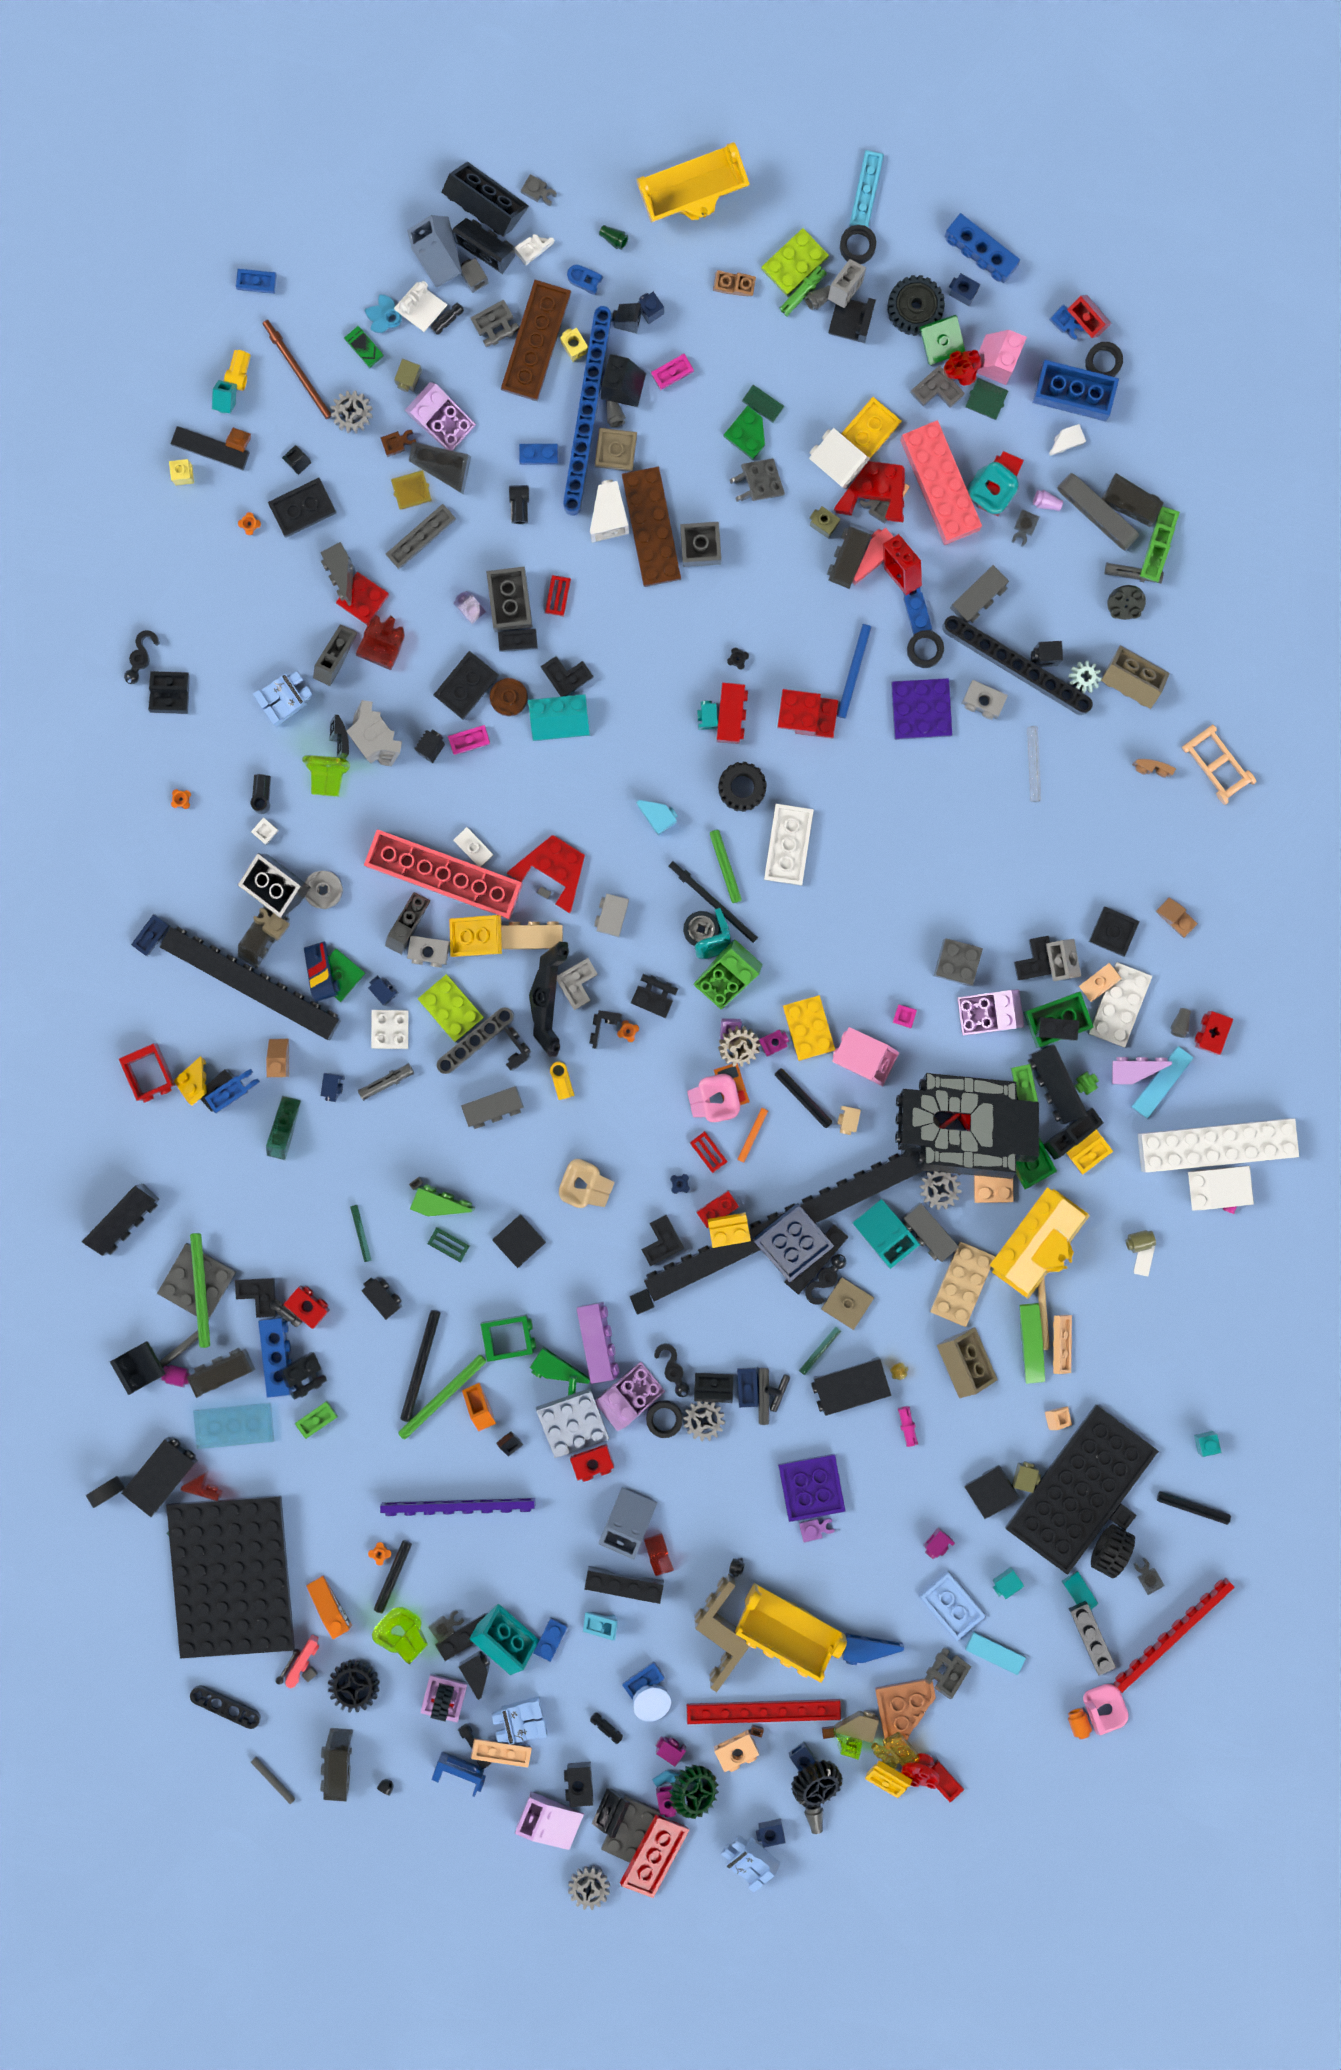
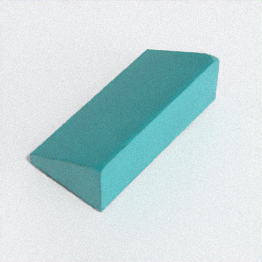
M1078 1571L1062 1580L1076 1605L1086 1601L1090 1610H1092L1099 1604Z

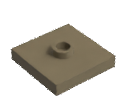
M599 428L595 467L633 472L637 432Z
M841 1277L821 1310L854 1330L874 1297Z

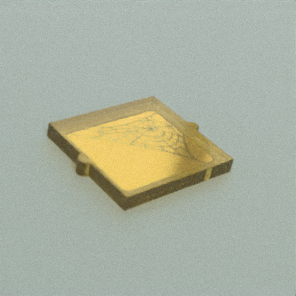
M423 470L391 479L395 492L393 495L397 499L400 510L432 501L428 489L429 484L426 482Z

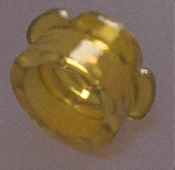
M898 1363L890 1369L893 1379L902 1380L907 1376L909 1369L903 1363Z

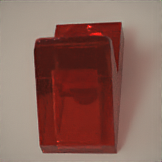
M208 1471L185 1483L180 1489L181 1491L215 1501L221 1498L223 1492L216 1485L207 1484L205 1486Z
M663 1534L645 1538L644 1542L655 1576L674 1571Z

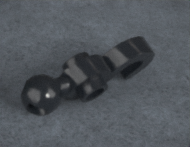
M144 630L136 636L135 643L138 650L130 654L129 660L132 668L124 674V680L128 684L137 683L139 680L138 671L145 669L149 665L150 658L143 646V640L146 637H150L156 646L160 644L158 636L152 631Z
M835 1255L831 1261L832 1266L830 1268H823L819 1272V1281H814L807 1285L805 1295L810 1303L815 1305L824 1303L823 1298L812 1297L811 1291L814 1288H827L836 1284L838 1278L837 1270L844 1268L847 1263L845 1257L842 1261L839 1260V1257H844V1255Z
M660 1344L655 1350L654 1357L656 1359L659 1358L663 1350L670 1351L671 1358L665 1367V1377L668 1381L675 1383V1393L677 1396L686 1397L690 1392L688 1384L682 1381L684 1373L682 1366L675 1363L677 1359L676 1349L671 1344ZM683 1391L687 1393L685 1396L681 1394Z

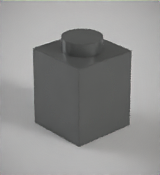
M476 258L473 260L468 259L461 264V275L472 293L488 284V278Z

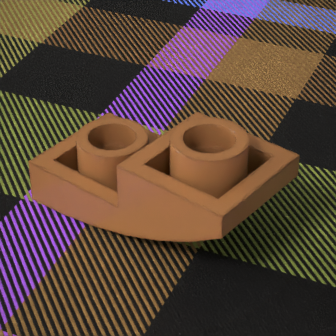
M717 270L713 291L739 296H753L756 277Z
M1137 759L1132 764L1136 767L1135 770L1143 775L1146 773L1150 774L1155 769V773L1163 778L1172 776L1176 768L1168 764L1150 759Z

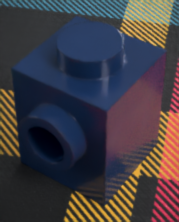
M654 291L650 294L645 293L639 298L638 303L641 304V314L648 324L664 314V306Z

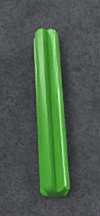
M713 830L710 832V837L731 902H740L742 898L720 831Z

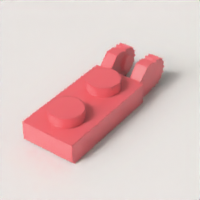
M315 1635L310 1636L286 1677V1687L293 1688L299 1682L300 1671L304 1672L309 1664V1661H307L309 1656H314L319 1648L317 1644L319 1637Z

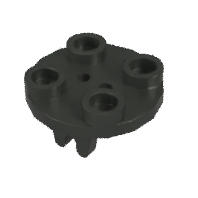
M1133 585L1120 586L1109 595L1107 600L1108 610L1113 618L1123 620L1136 619L1141 616V612L1146 605L1145 594L1140 588Z

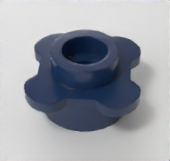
M687 1174L671 1176L672 1193H688L690 1191L688 1186L689 1176Z

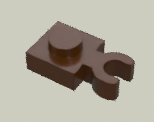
M412 430L405 431L402 436L397 431L380 437L387 457L405 451L404 445L413 446L417 443L416 439L411 441L407 439L409 435L413 434Z

